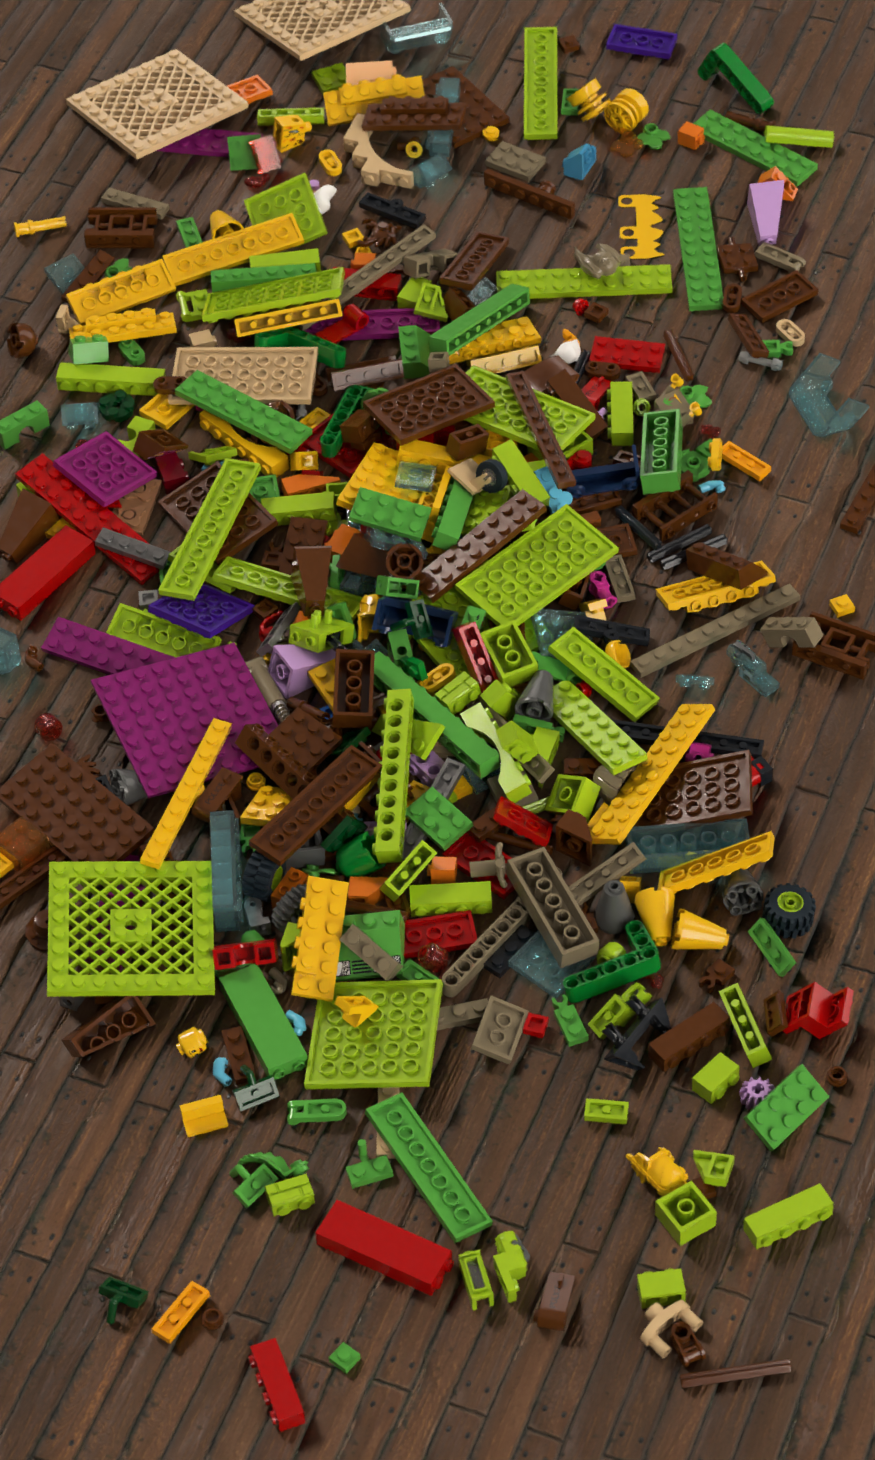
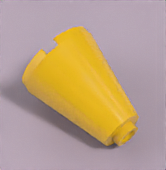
M221 210L214 211L210 216L212 239L244 229L240 222Z
M654 887L644 889L635 895L634 903L643 925L654 944L658 947L665 946L671 940L675 902L674 891L666 887H661L659 891H654Z
M679 909L676 917L680 919L674 923L671 949H722L723 946H727L729 934H726L725 928L685 909Z

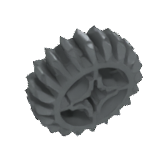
M299 884L296 888L292 887L289 892L286 891V894L281 897V900L276 903L277 906L273 909L272 922L283 934L288 922L297 924L298 918L302 917L303 910L299 908L301 897L305 898L306 884Z

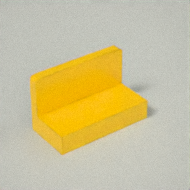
M221 1095L180 1105L181 1117L187 1137L228 1127Z

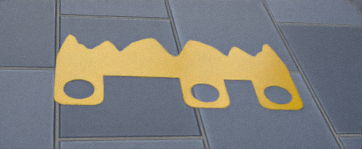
M620 195L618 197L620 207H636L637 226L620 228V238L637 239L638 246L622 247L620 249L621 254H624V251L627 249H632L635 251V254L630 256V259H647L665 255L654 250L660 246V243L654 242V240L660 238L663 231L651 227V225L663 221L657 213L653 212V210L658 209V206L652 204V202L661 197L653 195ZM628 197L632 199V203L625 205L621 200ZM631 229L634 231V234L632 236H625L623 231Z

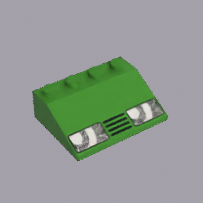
M400 910L344 916L342 936L354 924L403 965L397 975H404L405 923ZM341 942L336 982L382 977Z

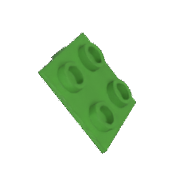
M261 134L227 137L231 171L264 168Z

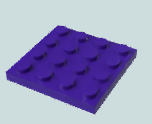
M203 583L195 601L163 596L148 605V612L210 639L251 614L254 605Z

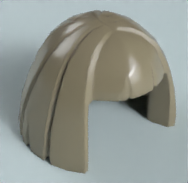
M603 765L598 767L593 775V782L601 787L598 795L610 805L617 796L618 789H620L622 783L627 782L630 775L636 770V767L633 766L616 775L609 772Z

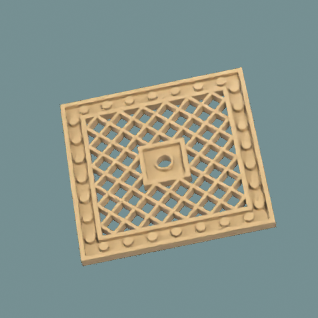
M254 0L252 3L234 10L235 17L302 61L410 12L411 9L410 5L402 0Z
M177 49L158 56L149 62L142 63L138 67L129 69L127 72L116 75L107 81L87 88L85 91L74 94L66 99L69 107L135 159L144 157L249 108L248 102Z

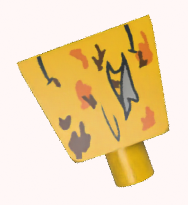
M298 115L275 117L272 144L281 153L303 144L305 133L312 130L311 123L309 121L304 122Z

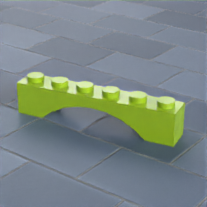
M478 703L460 713L468 728H472L478 737L483 738L499 751L501 768L498 782L507 798L516 803L532 794L529 785L532 783L527 774H521L524 769L518 760L514 762V757L502 749L496 733L499 726L496 721L491 722L490 719L493 716L488 707L484 709L482 704Z

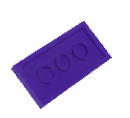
M614 24L606 43V49L670 59L678 40V34Z

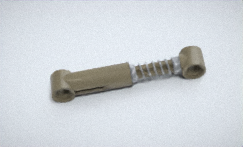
M260 656L246 661L245 663L269 709L275 715L279 724L282 723L290 715V711L287 710L286 700L271 677L264 658Z

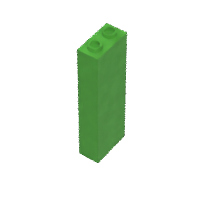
M255 963L220 977L221 992L239 1025L242 1026L243 1033L266 1075H272L274 1080L281 1079L285 1075L307 1067V1053L259 966Z

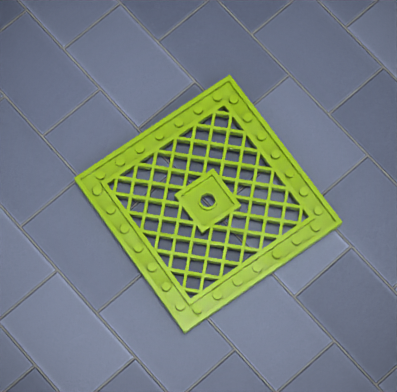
M140 861L49 862L47 997L215 995V972L212 952L214 948L212 861H163L160 869L140 864ZM79 884L84 887L80 892L75 888ZM99 884L105 887L101 891L96 889ZM120 884L125 887L122 891L116 888ZM140 884L146 887L142 891L136 888ZM160 884L166 887L162 891L157 888ZM180 884L186 886L183 891L177 888ZM69 892L74 895L71 899H69ZM89 892H91L93 895H95V896L92 897L91 899H88V898L85 896V895H87ZM110 892L115 895L112 899L106 896ZM130 892L136 895L132 899L126 896ZM150 892L156 895L152 899L147 896ZM170 892L176 894L173 899L167 896ZM191 892H192V898H190V897L188 896V894L191 893ZM161 899L166 902L163 907L157 904ZM79 900L84 903L80 908L75 905ZM99 900H101L102 902L105 903V904H104L103 906H101V907H99V906H97V905L95 904V903H97ZM120 900L126 903L122 907L116 904ZM140 900L146 903L142 907L136 904ZM184 900L187 904L182 907L178 902ZM69 908L74 911L71 915H69ZM89 908L94 911L90 916L85 912ZM109 908H111L110 915L106 913ZM150 908H153L156 912L152 914ZM170 908H173V909H175L177 912H175L173 915H171V914H170L169 912H167V911H168ZM79 916L84 919L80 924L75 921ZM99 916H101L103 919H105V920H104L103 922H101V923H98V922L95 920V919H97ZM160 916H163L167 920L161 923L157 919ZM181 916H184L187 919L183 923L178 920V918ZM192 923L193 931L190 928H188ZM69 924L73 927L71 931H69ZM89 924L94 927L90 932L85 929ZM152 924H153L155 927H157V928H155L153 931H152ZM171 924L177 927L173 931L167 928ZM108 925H110V931L106 929ZM129 925H133L136 928L134 930H128L126 927ZM182 931L188 935L184 939L178 936ZM79 932L84 935L80 940L75 937ZM99 932L104 935L100 940L95 937ZM161 932L167 935L163 939L157 936ZM89 940L94 943L90 948L85 945ZM153 940L156 943V945L151 948L150 946H152ZM171 940L177 943L173 948L167 944ZM192 940H193V947L188 944V943H189L190 941H192ZM69 941L74 944V945H72L70 948H69ZM109 941H110V947H108V946L106 945V943L109 942ZM120 948L125 951L122 956L116 953ZM141 948L146 951L142 956L137 953ZM161 948L167 951L163 956L157 952ZM182 948L188 951L184 955H181L178 952ZM78 949H81L84 952L80 956L74 953ZM98 949H101L105 953L99 956L95 952ZM151 956L156 959L153 964L147 961ZM172 956L177 959L173 964L168 961ZM192 956H193V963H192L191 961H189V959H190ZM69 957H70L72 960H74V961L71 962L70 964H69ZM88 957L95 960L90 965L85 962ZM109 957H112L115 960L111 964L105 961ZM129 957H133L136 961L130 964L126 960ZM141 964L145 968H147L143 972H140L138 969H136ZM162 964L167 968L163 972L157 969ZM182 964L188 968L184 972L179 969ZM78 965L84 968L79 973L74 970ZM99 965L105 968L100 973L95 970ZM119 965L126 968L121 973L116 969Z

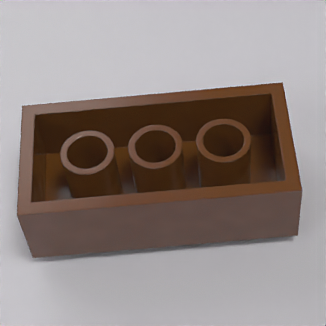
M336 649L332 727H368V729H372L374 650Z

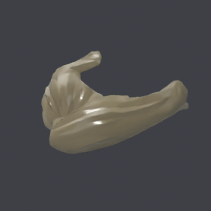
M597 243L595 248L599 249V252L593 255L583 254L576 246L574 247V259L579 262L582 271L593 278L599 279L602 275L610 276L614 274L621 263L619 253L609 245Z

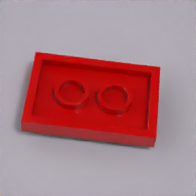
M503 796L499 798L493 819L499 825L509 827L517 835L529 838L534 844L546 847L550 840L553 824Z

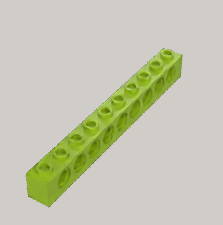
M411 689L388 690L387 698H384L386 714H383L385 729L381 731L382 741H384L383 745L380 746V755L382 757V761L379 762L382 764L381 778H378L377 781L380 793L376 795L378 810H375L377 827H374L376 843L372 844L373 855H376L378 863L403 862L414 697Z

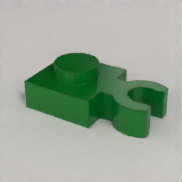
M408 656L399 659L405 665L402 667V670L408 672L411 677L420 681L428 678L424 661L415 657L409 658Z

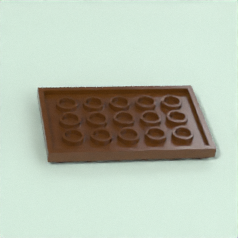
M454 66L422 80L425 96L437 98V96L441 95L448 98L449 103H466V111L460 130H435L454 149L482 136L483 130L488 126L499 128L509 123V116Z
M457 364L363 401V408L401 446L495 407V401Z
M218 461L158 501L159 506L186 534L222 467ZM250 493L214 561L218 566L226 557L234 556L279 525L277 519Z
M750 750L678 763L635 823V836L641 837L753 815Z

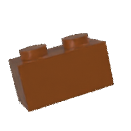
M597 510L581 515L595 528L601 526V517Z

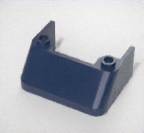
M632 445V462L571 470L576 479V486L566 488L567 492L571 493L572 498H580L591 494L637 489L641 481L636 445Z
M383 596L378 599L372 630L379 629L378 632L383 634L392 632L390 629L392 623L408 618L405 603L411 601L391 596ZM425 604L434 635L427 639L434 641L435 646L448 647L453 637L452 629L456 627L459 613ZM411 626L398 629H406L407 634L413 635Z

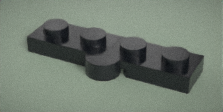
M367 192L359 201V208L418 229L426 220V214L404 206L401 199L390 201Z
M578 615L574 617L573 627L583 635L603 639L606 644L614 640H620V642L648 647L649 628Z

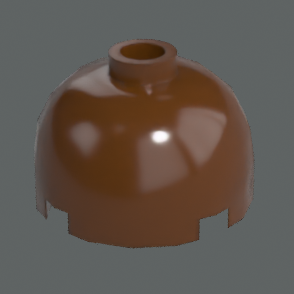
M11 323L9 325L7 333H10V339H7V347L10 355H15L14 358H24L31 355L38 344V336L35 334V331L25 323Z
M399 543L391 547L385 561L386 569L391 577L412 580L419 576L424 564L422 553L416 546L410 543Z

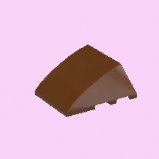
M560 356L543 360L524 371L532 389L549 395L546 390L547 380L564 368L575 382L580 376Z

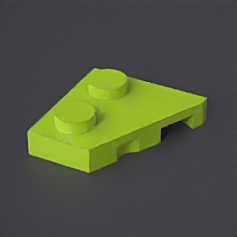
M423 282L414 314L447 322L448 315L445 311V303L440 286Z
M693 1150V1160L704 1184L726 1187L734 1165L735 1156Z

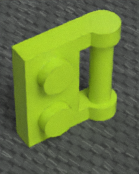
M207 289L187 293L179 291L176 293V299L180 303L182 311V321L190 322L202 319L201 315L208 294ZM186 301H191L194 312L188 310Z

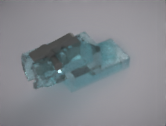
M736 640L735 643L728 646L726 654L739 667V676L761 695L767 697L779 688L780 683L766 672V662L758 657L747 645L740 640Z

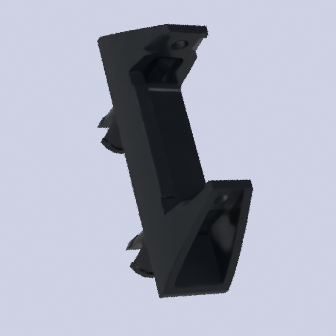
M633 994L629 997L630 1000L625 1003L637 1014V1019L624 1035L617 1030L612 1022L605 1026L606 1029H603L602 1033L614 1044L613 1048L604 1057V1060L638 1071L644 1069L645 1066L638 1061L637 1055L631 1048L648 1029L649 1025L659 1030L662 1034L669 1031L671 1025L662 998L651 1001L646 1007L637 995Z

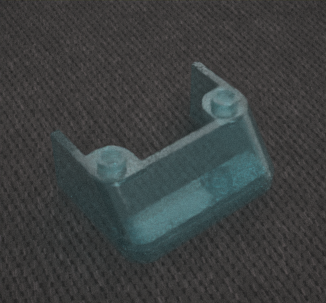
M442 2L439 3L440 19L395 29H389L386 21L380 25L381 39L387 50L391 53H399L400 51L432 44H443L450 40L453 22Z
M822 353L817 355L789 390L790 399L813 435L820 438L851 429L870 408L865 403L848 398L836 411L827 394L833 387V380L830 375L841 362Z

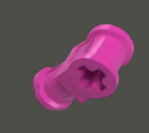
M602 571L592 572L589 578L591 582L588 588L589 592L596 599H606L608 606L603 608H612L617 603V598L609 590L610 585L606 580V574Z

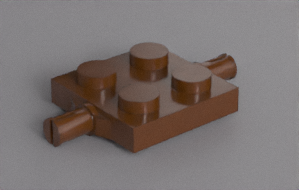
M729 237L727 239L728 244L717 245L716 249L723 273L738 274L740 281H746V273L758 272V263L751 243L736 244L734 237L732 239Z

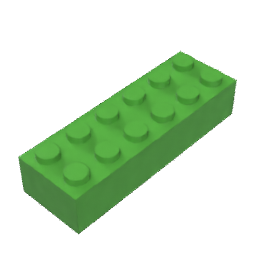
M680 409L646 412L643 414L640 466L643 494L680 490L683 436Z

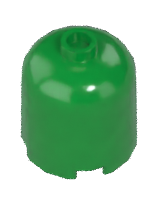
M368 831L343 844L336 852V869L348 879H350V876L365 877L386 866V863H378L376 855H373L372 844L376 843L374 835L370 836Z

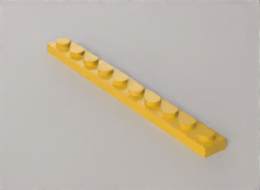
M213 718L140 858V864L160 869L232 729V723Z

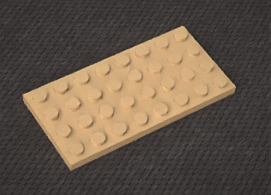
M177 347L172 376L188 378L196 370H199L265 405L278 400H283L289 405L311 404L318 361V347ZM169 394V405H194L175 394Z

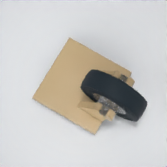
M470 458L447 470L472 495L483 490L488 493L499 492L506 486L508 480L505 467L495 459L485 460L478 465Z

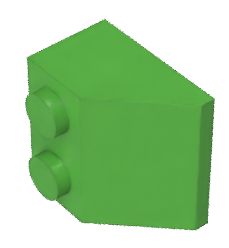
M95 334L92 337L76 336L70 339L68 354L73 364L109 362L108 340L106 336Z

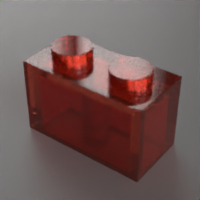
M272 135L249 142L259 174L282 167V158L280 154H277V143L275 138H272Z

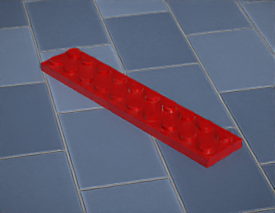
M43 453L15 473L17 480L36 496L51 503L58 515L78 532L93 540L94 545L102 528L148 543L107 507L101 506L53 466V461ZM96 546L140 585L159 572V568Z

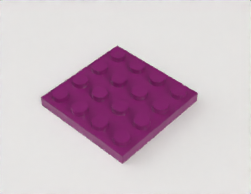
M107 431L53 461V466L103 507L115 502L157 476V471Z

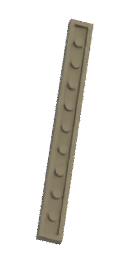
M425 224L345 279L342 294L338 297L340 305L403 262L404 256L413 255L436 238V233ZM316 322L301 324L297 326L303 331H305Z
M789 583L631 660L630 666L642 678L800 601V594Z

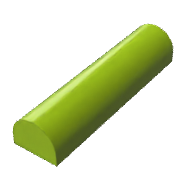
M324 108L259 109L257 114L258 126L274 125L275 117L298 115L304 122L309 121L311 124H325Z
M766 125L764 131L765 142L833 147L834 131Z

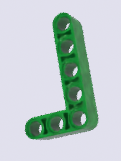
M721 43L709 51L699 66L698 75L702 80H708L721 71L756 113L761 114L774 105L772 96L726 43Z
M291 326L255 334L254 347H318V362L333 368L345 367V347Z
M351 385L347 388L321 436V453L324 457L333 458L338 454L344 442L340 425L358 409H361L363 396L373 388L360 385Z
M633 920L625 926L632 952L570 975L563 980L565 994L569 1002H581L656 973L661 969L658 949L641 921Z

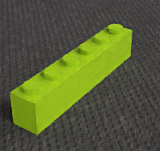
M60 362L56 381L58 390L114 393L117 390H124L129 395L156 396L157 393L154 390L153 382L158 377L166 376L165 369Z

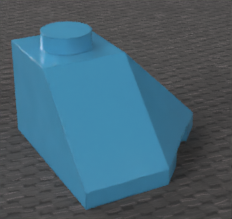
M586 143L571 151L562 163L564 175L583 180L596 161V147Z

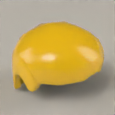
M620 640L609 642L606 645L605 653L623 668H628L631 661L628 646L620 644Z

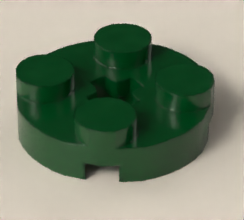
M117 390L105 397H101L99 400L100 414L107 421H110V419L115 420V422L126 421L133 416V411L136 408L133 397L126 394L124 390Z

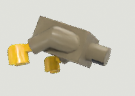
M674 373L671 376L672 384H669L664 392L655 399L654 411L651 412L680 409L682 425L685 427L686 425L693 424L694 415L700 416L702 409L698 402H693L689 405L681 391L675 389L676 386L681 387L684 381L677 373Z

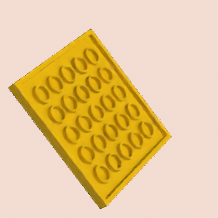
M374 442L339 495L336 505L351 511L360 487L418 504L429 471L396 464L399 451ZM432 479L435 483L441 482L439 480ZM434 489L429 490L431 493H436ZM430 499L426 500L428 504L433 503ZM428 521L422 539L433 543L434 538L431 535L436 523Z

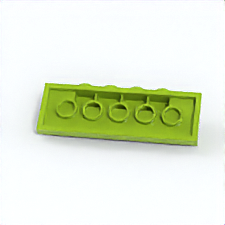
M122 603L119 604L106 632L107 634L173 657H180L218 647L222 641L218 636H213L210 639L204 638L198 633L188 631L182 626L156 617L154 614L149 613L148 609L142 611Z

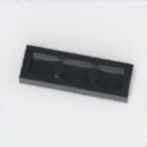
M521 925L484 963V969L501 978L538 940V934Z

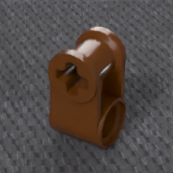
M681 1321L676 1322L671 1330V1345L676 1351L682 1366L686 1368L694 1361L699 1359L705 1360V1351L689 1324ZM678 1334H683V1335H685V1337H682V1338H681V1337H678L677 1335H678Z

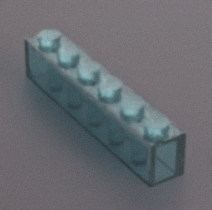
M440 77L439 84H436L437 95H434V98L441 95L448 98L449 103H459L461 92L460 78ZM428 130L429 139L426 140V149H429V156L450 157L454 130Z

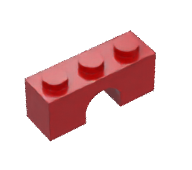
M276 939L219 945L212 949L215 970L236 968V966L256 963V965L276 963L279 959Z

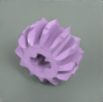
M760 1076L758 1080L751 1077L749 1082L744 1081L740 1089V1101L749 1110L759 1104L775 1087L773 1084H770L768 1079L762 1081Z

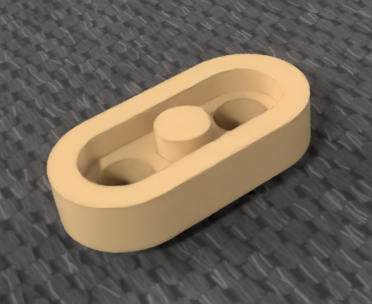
M782 319L777 322L776 332L785 341H792V346L794 347L801 346L804 343V332L791 320Z

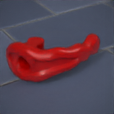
M282 610L265 618L260 624L259 638L261 642L265 640L273 626L267 627L280 618L283 613Z

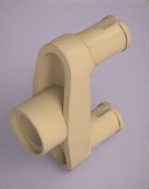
M684 1300L677 1301L665 1309L656 1302L644 1314V1317L650 1323L643 1331L640 1340L646 1346H650L663 1359L671 1352L672 1348L659 1337L662 1332L677 1319L688 1323L694 1332L702 1326L703 1321L690 1310V1306Z

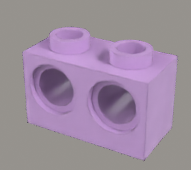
M433 750L426 761L411 754L409 772L412 775H416L422 784L431 787L445 762Z

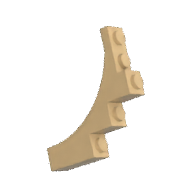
M357 113L343 141L344 151L353 153V167L361 169L362 184L378 187L379 183H385L412 189L414 186L413 172L391 166L374 152L369 142L373 131L362 130L365 115Z

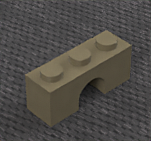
M444 248L404 256L403 274L414 278L430 276V271L432 270L444 273L458 253Z
M769 617L760 629L769 647H785L791 638L797 642L799 647H815L823 637L815 617Z
M354 924L339 939L387 981H392L403 967V965Z

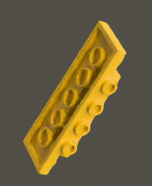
M400 74L393 75L391 79L386 80L384 77H379L375 79V82L369 83L368 80H362L357 85L345 83L339 90L323 93L328 126L353 122L357 113L365 115L368 104H382L383 98H389L390 96L396 98H405L406 96L421 98V96H425L422 76L405 78V76L401 77Z
M160 259L143 266H135L127 272H119L111 278L105 277L95 284L89 283L84 288L66 294V298L79 325L83 326L86 325L85 319L91 316L101 317L109 313L124 311L175 292L176 286L163 260Z
M144 308L141 311L129 310L121 314L109 313L101 317L91 316L85 319L86 325H74L69 328L70 339L76 336H85L86 338L92 337L95 334H101L106 336L108 343L177 333L173 312H161L159 315H156L155 309Z
M528 316L503 321L450 355L449 362L450 364L539 344L541 343V337Z
M761 560L754 562V564L768 571V575L742 590L702 576L657 588L656 596L669 611H676L683 607L687 613L699 612L703 608L717 607L725 602H735L740 598H751L755 594H759V586H768L770 583L776 582L774 573Z
M772 831L660 871L657 891L661 890V887L672 889L674 894H676L680 890L691 889L702 882H711L719 876H728L738 869H747L755 863L766 862L773 856L775 837Z
M308 876L305 898L301 897L299 909L303 910V913L297 922V929H300V934L296 936L294 948L297 949V956H293L291 968H295L291 995L333 1001L341 945L339 939L342 937L349 882Z

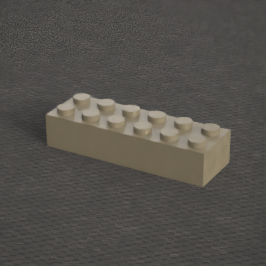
M545 847L509 859L506 874L560 968L597 955L600 941Z

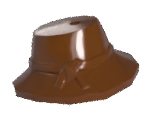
M48 910L38 912L36 916L31 918L25 928V937L29 943L41 951H48V923H46L48 922ZM69 924V931H71L72 926Z

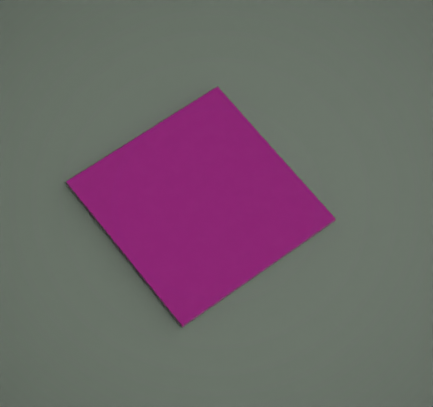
M234 642L91 680V684L148 798L176 791L213 718L232 723V729L204 783L212 781L222 767L237 774L260 768L235 744V741L245 724H260L268 734L278 726Z

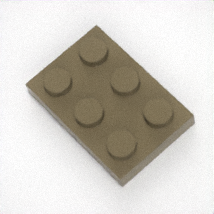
M504 141L485 160V166L527 182L546 163V157Z
M490 996L471 1049L510 1065L529 1011Z

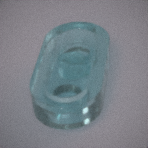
M676 674L675 682L679 683L680 687H691V684H699L698 688L710 689V685H714L715 677Z

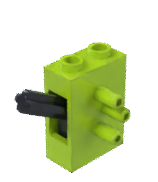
M326 609L323 616H321L320 610H314V613L311 614V619L290 625L289 643L316 653L330 649L336 652V649H344V645L353 643L354 624L332 617L333 611L330 609Z

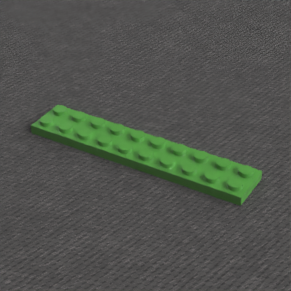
M707 187L673 189L689 311L723 309V291Z

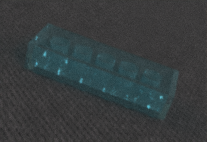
M234 810L210 812L212 904L216 932L239 931L240 922H244L242 910L243 894H241L242 878H240L242 874V863L240 862L242 853L239 818H235Z
M747 819L724 820L714 823H679L633 827L626 836V847L634 842L646 860L630 870V874L660 872L748 840L750 837Z

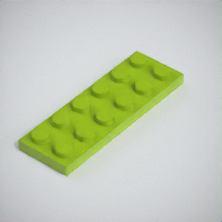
M572 627L548 648L552 655L633 722L641 718L660 700V697L575 627Z

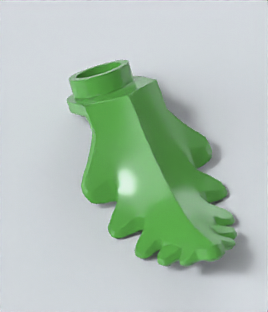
M271 1152L244 1155L238 1161V1164L241 1165L253 1162L264 1163L284 1180L291 1176L303 1175L309 1170L307 1160L303 1162L301 1159L295 1161L290 1165V1169L281 1156H274Z

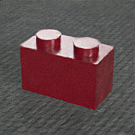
M176 452L155 457L157 472L160 480H162L166 495L189 481L187 470H183V460L178 458Z

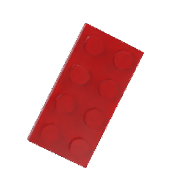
M595 336L589 362L615 363L620 369L660 373L665 343Z
M466 832L443 853V857H457V869L471 877L469 862L494 860L496 857V847L486 840L479 843ZM502 852V855H504L505 863H507L509 859H512L510 856ZM505 874L506 888L500 886L497 875L472 878L477 882L491 881V891L503 899L515 890L507 874Z
M471 910L407 920L405 922L404 959L468 949L477 940ZM435 944L438 945V947L440 948L438 950L440 951L436 950Z

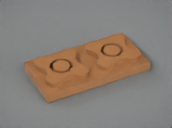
M153 479L121 497L119 501L122 508L113 509V513L141 537L144 535L163 485L162 480Z

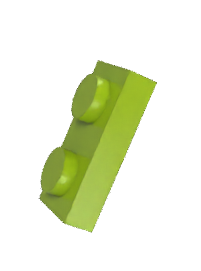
M586 1098L584 1121L627 1125L629 1102Z

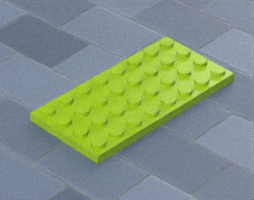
M344 267L208 293L201 315L203 322L214 323L222 318L230 320L238 315L249 316L253 312L258 311L265 313L273 308L280 310L289 305L301 306L304 302H320L324 298L336 299L342 294L345 277Z
M473 365L465 373L495 401V407L467 418L465 421L475 425L479 424L482 428L539 450L506 378ZM533 389L562 451L595 420V413Z
M566 504L535 526L532 531L525 533L456 583L455 589L475 607L486 610V617L495 625L499 626L515 620L517 626H519L619 552V548Z

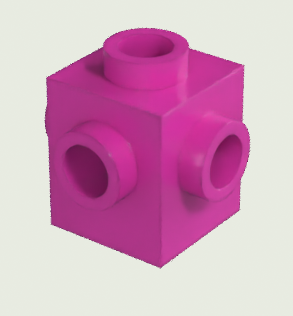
M693 742L690 745V750L686 751L685 762L698 760L697 755H700L702 759L714 757V753H711L712 744Z

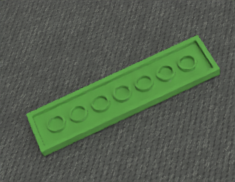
M711 109L693 123L704 128L705 140L765 171L776 166L796 187L818 169L817 163L778 143L765 142L764 136Z
M196 370L175 389V395L289 454L312 435V428L199 370Z
M399 1093L365 1110V1114L454 1243L492 1226L493 1221L403 1093Z

